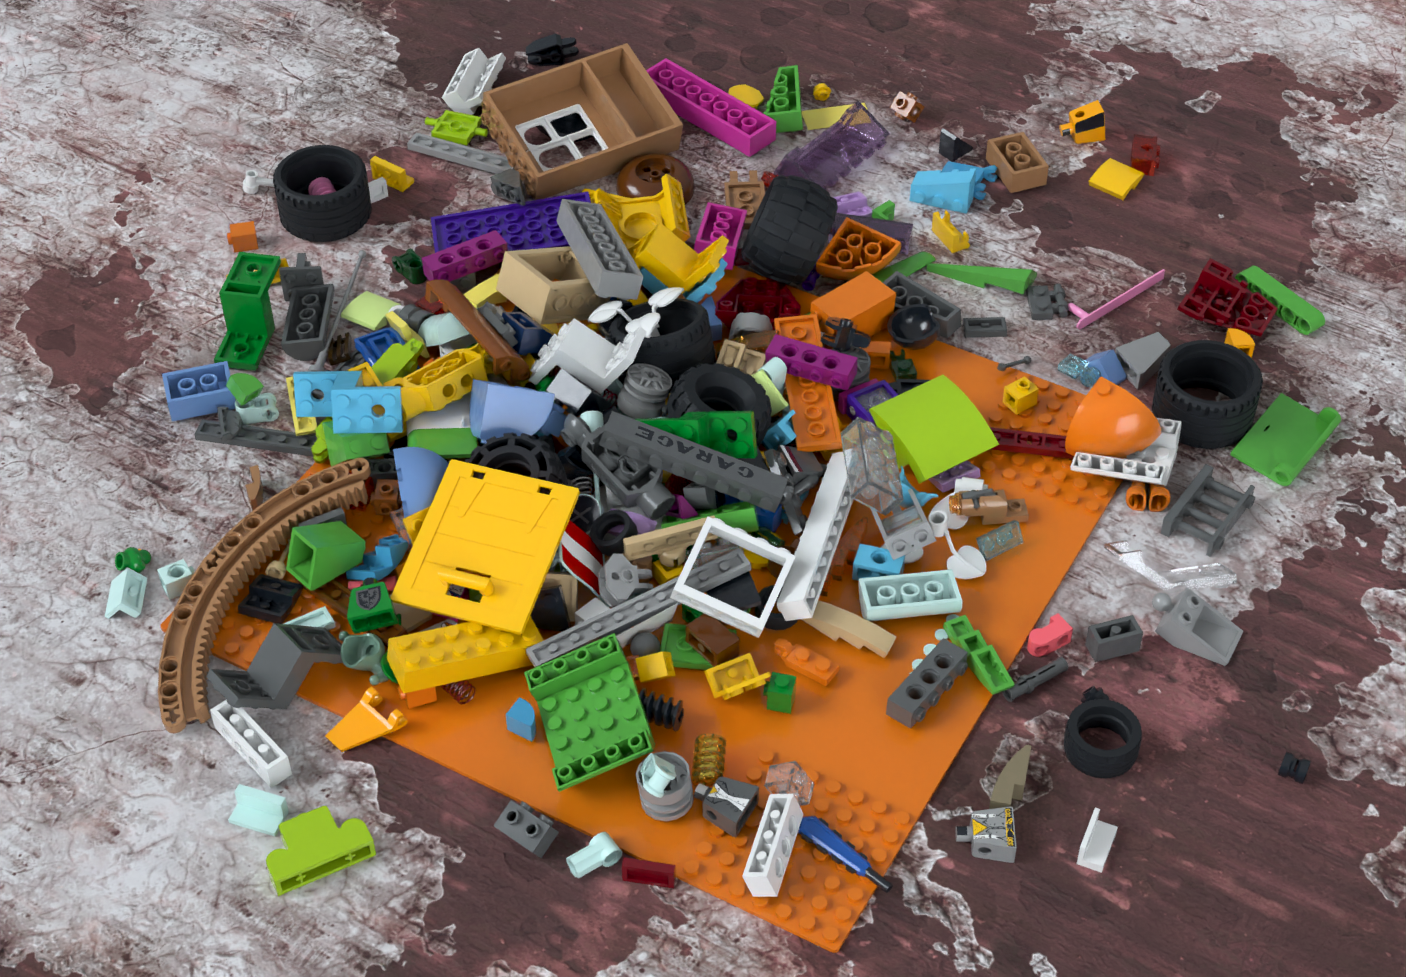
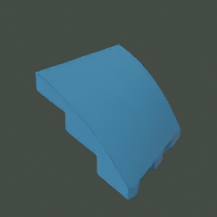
M398 534L379 539L380 545L375 546L374 551L363 555L364 564L346 571L347 579L365 580L370 577L375 578L377 581L383 579L397 567L408 548V541L402 537L399 538Z

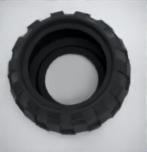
M779 175L775 177L761 201L741 251L743 261L748 262L749 267L758 274L785 284L793 282L797 285L804 282L817 262L832 228L838 209L836 199L830 197L829 192L819 184L806 178L793 175L788 177Z

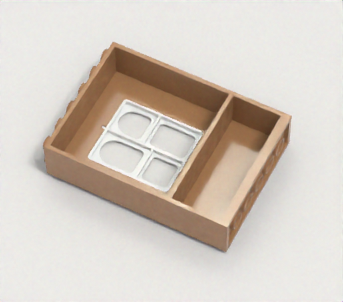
M628 43L483 92V101L481 102L482 123L489 128L491 137L496 139L501 153L506 155L510 167L520 172L526 192L534 200L545 199L619 172L628 162L646 154H668L679 150L683 129L682 122ZM572 113H578L587 125V128L560 137L550 122ZM542 125L552 140L541 145L528 143L525 140L524 133L530 128ZM592 135L601 146L602 151L586 157L582 156L574 141ZM561 145H566L575 158L574 161L555 168H547L539 161L541 153Z

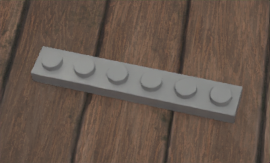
M416 132L407 143L408 150L498 174L510 168L515 170L513 167H510L507 157Z

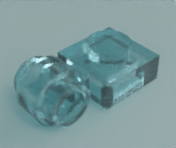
M1071 353L1058 364L1057 371L1073 379L1081 376V383L1086 387L1094 386L1101 377L1099 369L1096 367L1089 368L1087 361Z

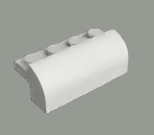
M480 48L466 53L442 99L454 112L473 115L477 107L481 106L483 92L492 90L491 87L497 80V75L502 70L506 57L503 53H500L488 59Z

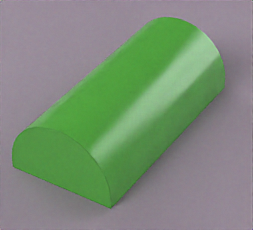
M745 501L722 505L718 509L696 511L698 513L697 516L686 519L663 516L661 523L663 529L715 516V518L721 519L732 528H740L747 533L759 531L756 505Z

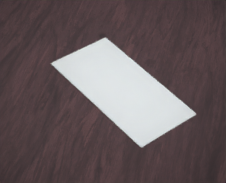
M678 603L617 635L621 648L631 644L632 639L637 634L642 632L651 633L664 626L665 623L671 622Z

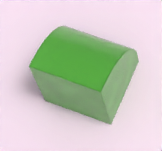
M246 373L231 375L226 384V387L241 406L258 397L264 387L257 378Z

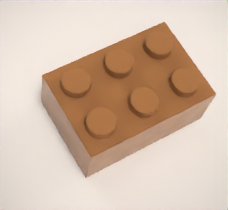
M1024 132L988 140L986 160L990 165L997 167L996 174L1010 193L1046 185L1049 166Z

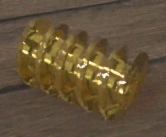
M702 734L696 738L691 782L694 786L697 787L701 783L712 788L719 777H724V755L726 754V740L724 737L717 734Z

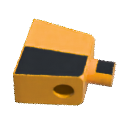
M1099 101L1091 102L1070 111L1069 123L1059 125L1061 136L1071 134L1074 142L1077 144L1106 140L1104 110Z

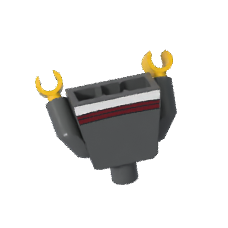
M778 446L776 451L784 455L787 461L785 468L794 480L795 494L800 496L806 491L815 488L819 479L824 477L827 464H820L813 452L799 451L792 446Z

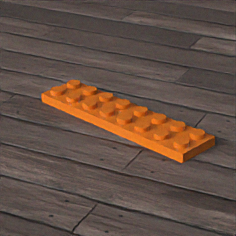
M817 314L774 318L777 335L823 347V343L820 341L821 333ZM786 373L785 388L789 410L793 409L796 412L791 417L793 432L797 435L795 438L797 450L813 452L841 449L842 440L831 386Z

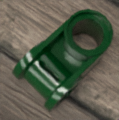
M407 249L406 253L392 257V264L395 270L408 279L410 283L421 284L426 281L427 277L424 275L422 258L413 249Z

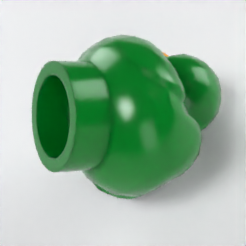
M129 547L123 552L116 554L115 566L119 571L130 568L137 573H141L144 571L146 564L150 563L151 554L147 550Z

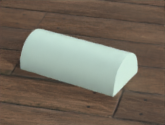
M451 312L427 318L421 324L418 335L423 338L426 347L442 345L470 334Z
M952 569L859 579L861 612L863 618L868 621L961 612L962 598Z

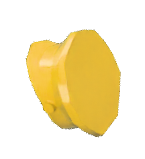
M746 84L733 86L728 91V94L756 110L764 101L759 90Z

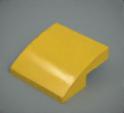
M1109 158L1090 178L1089 185L1124 200L1129 191L1136 188L1144 173Z

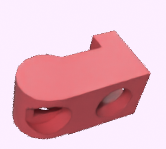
M1058 613L1050 617L1049 625L1033 629L1030 632L1027 645L1028 652L1032 656L1042 657L1071 642L1073 628Z

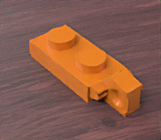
M780 637L774 643V653L781 656L785 666L824 686H827L839 671V664L795 642L791 644Z

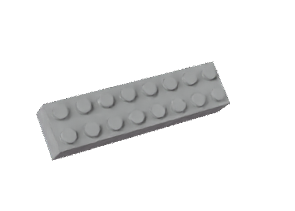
M562 199L556 221L596 295L602 298H609V296L618 297L626 301L629 299L637 300L643 275L601 204Z

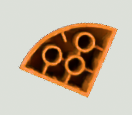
M846 217L816 262V271L822 276L837 280H852L866 271L873 275L894 260L900 252L901 242Z
M1101 376L1081 402L1070 423L1065 441L1066 453L1075 456L1076 452L1124 459L1127 458V455L1137 451L1141 452L1150 446L1162 434L1161 426L1154 414L1138 398Z

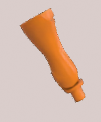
M1132 481L1130 488L1127 490L1126 503L1132 510L1143 511L1146 507L1145 482ZM1149 483V510L1151 512L1164 510L1170 503L1169 491L1164 485Z

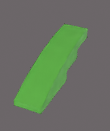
M966 615L944 622L943 628L951 642L968 652L966 662L968 667L992 695L1015 686L992 644L987 645L979 629H973Z

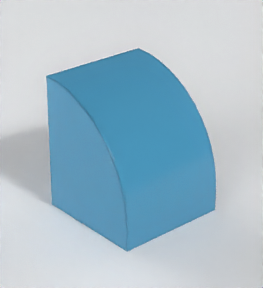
M519 697L505 714L507 730L532 742L536 735L534 709L529 702Z

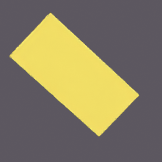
M865 103L802 111V116L808 130L872 122Z

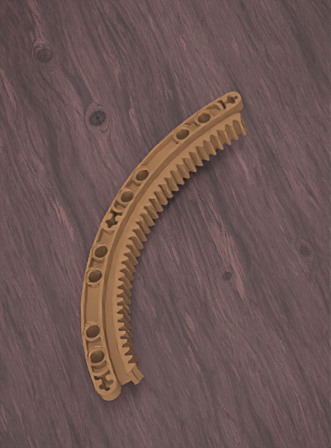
M355 458L326 468L272 496L238 522L203 559L185 586L173 610L164 636L159 662L158 698L161 719L166 731L173 734L179 733L185 729L189 721L199 719L200 724L211 718L207 704L209 701L206 696L208 695L206 676L209 671L207 664L210 663L209 656L212 655L210 648H214L213 640H216L215 633L219 632L218 625H222L221 618L226 617L224 610L230 609L228 603H234L233 596L239 595L237 589L244 588L242 582L249 581L248 575L255 574L253 568L260 569L259 562H267L265 556L272 557V550H280L279 544L287 545L285 539L291 540L292 527H298L299 523L340 507H344L346 510H350V504L358 507L359 501L367 504L368 495L363 480L370 476L371 469L366 459Z

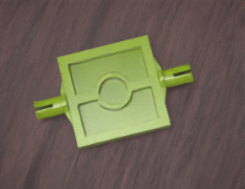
M446 110L437 119L429 117L425 119V125L435 126L431 131L432 137L467 146L472 137L476 135L487 137L488 129L479 128L482 121L481 117Z

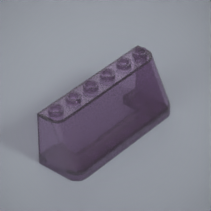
M857 101L844 112L836 123L803 148L800 149L797 146L785 155L774 171L776 177L779 175L803 177L827 190L826 187H833L839 181V177H846L851 172L852 167L856 169L863 162L862 159H869L875 153V149H882L887 144L886 139L890 133Z

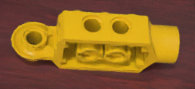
M477 343L471 348L456 349L403 377L404 387L401 388L403 423L424 411H439L446 404L463 398V395L471 391L473 379L488 381L487 374L493 373V358Z

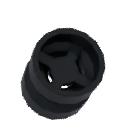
M1286 752L1278 775L1284 778H1294L1295 782L1303 784L1311 760L1305 758L1298 759L1294 754Z

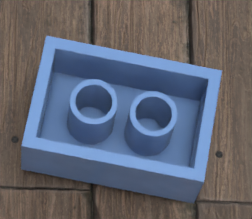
M227 361L162 374L172 421L217 413V407H228L229 410L235 409L236 399L226 387L230 377Z

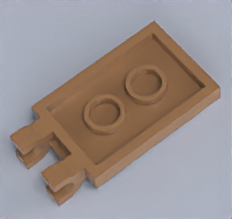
M749 170V182H738L737 171H729L730 180L729 182H724L726 206L747 210L744 229H750L765 195L764 181H758L757 170Z

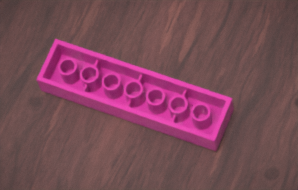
M667 58L646 70L677 115L745 155L751 157L776 140L775 120Z

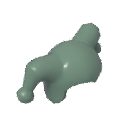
M346 631L340 632L339 639L343 641L341 647L343 664L348 668L371 671L374 675L370 676L369 681L374 686L388 681L389 678L384 674L381 667V658L385 654V646L382 640L377 635L371 633L350 635Z

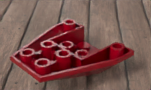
M747 277L738 281L716 302L715 315L729 329L739 313L751 312L766 315L769 317L773 327L772 337H774L776 334L774 318L800 316L801 306L784 283L769 278L757 280L754 277Z

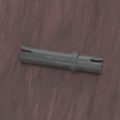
M1058 657L1056 660L1028 675H1021L1014 682V687L1002 691L1003 696L1007 701L1011 702L1025 693H1032L1035 687L1066 672L1069 668L1067 661L1063 657Z

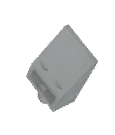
M1188 587L1173 599L1163 592L1157 593L1153 597V607L1157 611H1165L1155 630L1157 634L1174 647L1224 666L1229 663L1243 633L1242 629Z

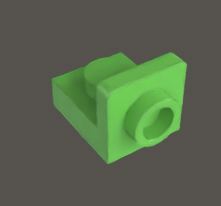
M888 200L872 210L871 226L884 235L888 233L889 222L894 219L895 203Z

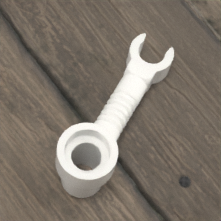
M248 170L246 172V177L243 181L244 192L255 194L259 190V185L274 187L273 179L258 177V173L255 170Z

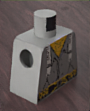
M1013 807L972 812L970 826H956V842H971V852L974 857L1014 863L1017 847Z

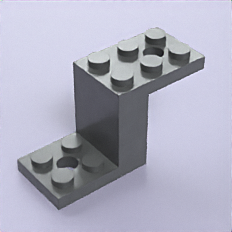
M274 623L247 671L210 669L206 677L213 684V688L220 692L232 707L269 708L272 710L287 709L314 662L343 663L341 659L342 644L323 627Z

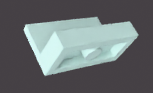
M126 568L111 581L105 617L109 619L119 610L134 618L139 616L142 610L147 577L130 568Z
M239 784L235 790L237 806L228 819L229 823L276 836L279 831V824L284 822L289 813L286 798Z

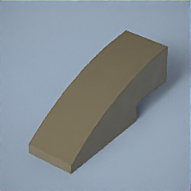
M1025 745L1019 750L1000 773L992 792L989 809L1011 807L1012 799L1022 801L1031 745Z

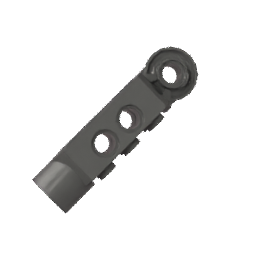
M568 414L564 421V429L560 431L562 438L570 447L573 448L577 445L581 448L582 461L627 508L639 506L651 520L659 519L670 510L676 498L662 484V469L600 446L599 444L607 423L591 432L589 426L582 418Z

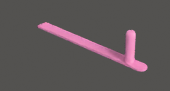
M1162 269L1090 314L1075 304L1069 303L1068 310L1081 318L1076 327L1079 330L1163 280L1165 270Z

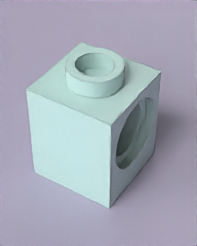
M184 559L157 569L161 585L169 600L181 596L185 586L195 573L192 566L188 567Z

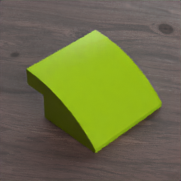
M945 375L938 376L869 409L898 469H901V466L910 465L919 484L999 445L992 430L975 405Z

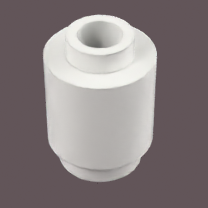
M956 478L954 492L988 489V485L984 484L983 479Z

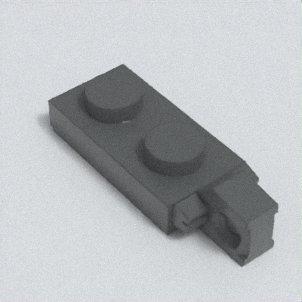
M487 301L481 308L477 309L511 347L518 343L513 336L516 333L509 323L504 325L506 321L491 303Z

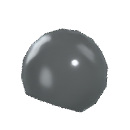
M648 632L637 634L630 644V651L634 658L658 653L661 648L658 638Z

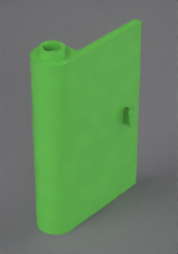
M1281 393L1231 451L1230 455L1277 484L1289 486L1340 424L1341 416L1335 409L1330 407L1323 408L1318 415Z

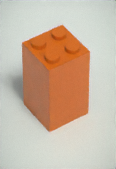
M866 271L811 302L810 315L817 314L820 332L837 335L838 330L825 325L828 317H837L854 321L853 324L858 325V331L865 332V334L867 333L872 337L887 328L889 317L894 313L896 292ZM826 344L824 345L826 349L833 348L831 346H827Z

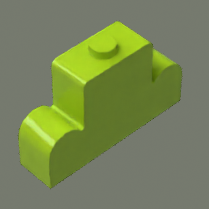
M321 806L279 824L285 849H275L270 852L266 858V864L271 882L277 895L280 896L376 855L374 840L362 820L358 818L348 819L341 825V828H338L328 807Z

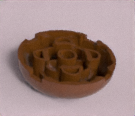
M646 154L634 158L621 169L616 182V191L618 196L627 198L657 195L663 190L661 178L667 173L681 182L684 203L686 205L694 195L695 183L690 169L679 159L665 154Z

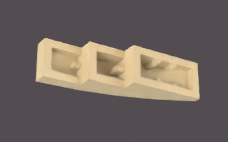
M819 600L812 618L802 619L834 641L840 637L859 650L864 645L883 658L888 654L896 639L895 635L852 612Z

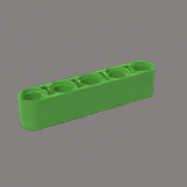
M1252 265L1235 276V279L1240 283L1242 280L1248 283L1247 289L1252 293L1259 292L1277 307L1275 315L1301 334L1308 335L1324 326L1325 317L1318 309L1259 267Z

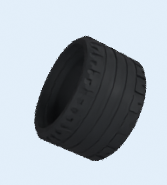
M334 145L309 146L291 153L277 165L278 167H276L273 174V184L282 226L293 236L312 242L336 241L354 234L367 223L372 212L367 171L363 160L354 152ZM325 177L331 181L336 192L314 196L309 195L308 189L314 179Z
M676 298L670 304L656 309V313H659L661 316L658 322L659 327L657 328L660 336L644 337L637 355L631 364H649L666 372L672 379V387L669 393H671L676 380H679L680 375L691 367L697 368L698 365L706 363L714 365L717 361L708 312L702 305L688 299ZM644 302L624 312L634 320L652 313L653 305ZM621 314L614 319L609 327L611 343L615 346L619 342L623 343L628 334L625 327L629 322ZM629 367L618 377L623 385Z
M1197 340L1183 343L1167 352L1160 363L1152 402V413L1156 418L1182 421L1179 442L1182 444L1203 449L1231 446L1241 441L1252 428L1263 385L1262 373L1259 366L1256 365V362L1249 355L1232 345L1213 340ZM1207 388L1218 391L1232 400H1203L1184 392L1182 389Z

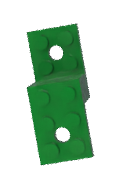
M239 252L219 292L227 333L217 351L214 363L227 361L229 368L257 370L275 330L268 290L281 264L280 256Z

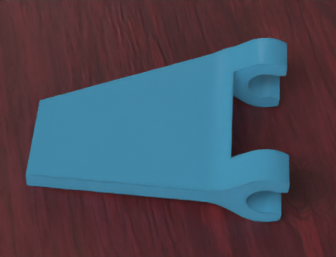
M948 161L941 172H952L953 169L970 171V169L976 168L973 196L978 200H983L986 193L980 191H984L986 185L980 182L983 178L989 182H995L997 175L991 173H995L997 167L990 165L981 168Z

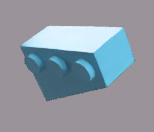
M976 168L970 169V171L953 169L952 172H941V170L917 171L911 184L909 201L967 214L973 201Z

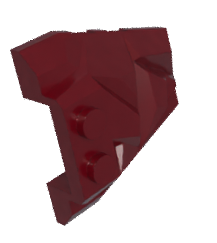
M1210 258L1190 293L1185 295L1177 310L1197 321L1238 329L1261 337L1278 308L1259 292L1252 293L1247 289L1248 283L1242 280L1240 283L1232 276L1234 271L1229 267Z

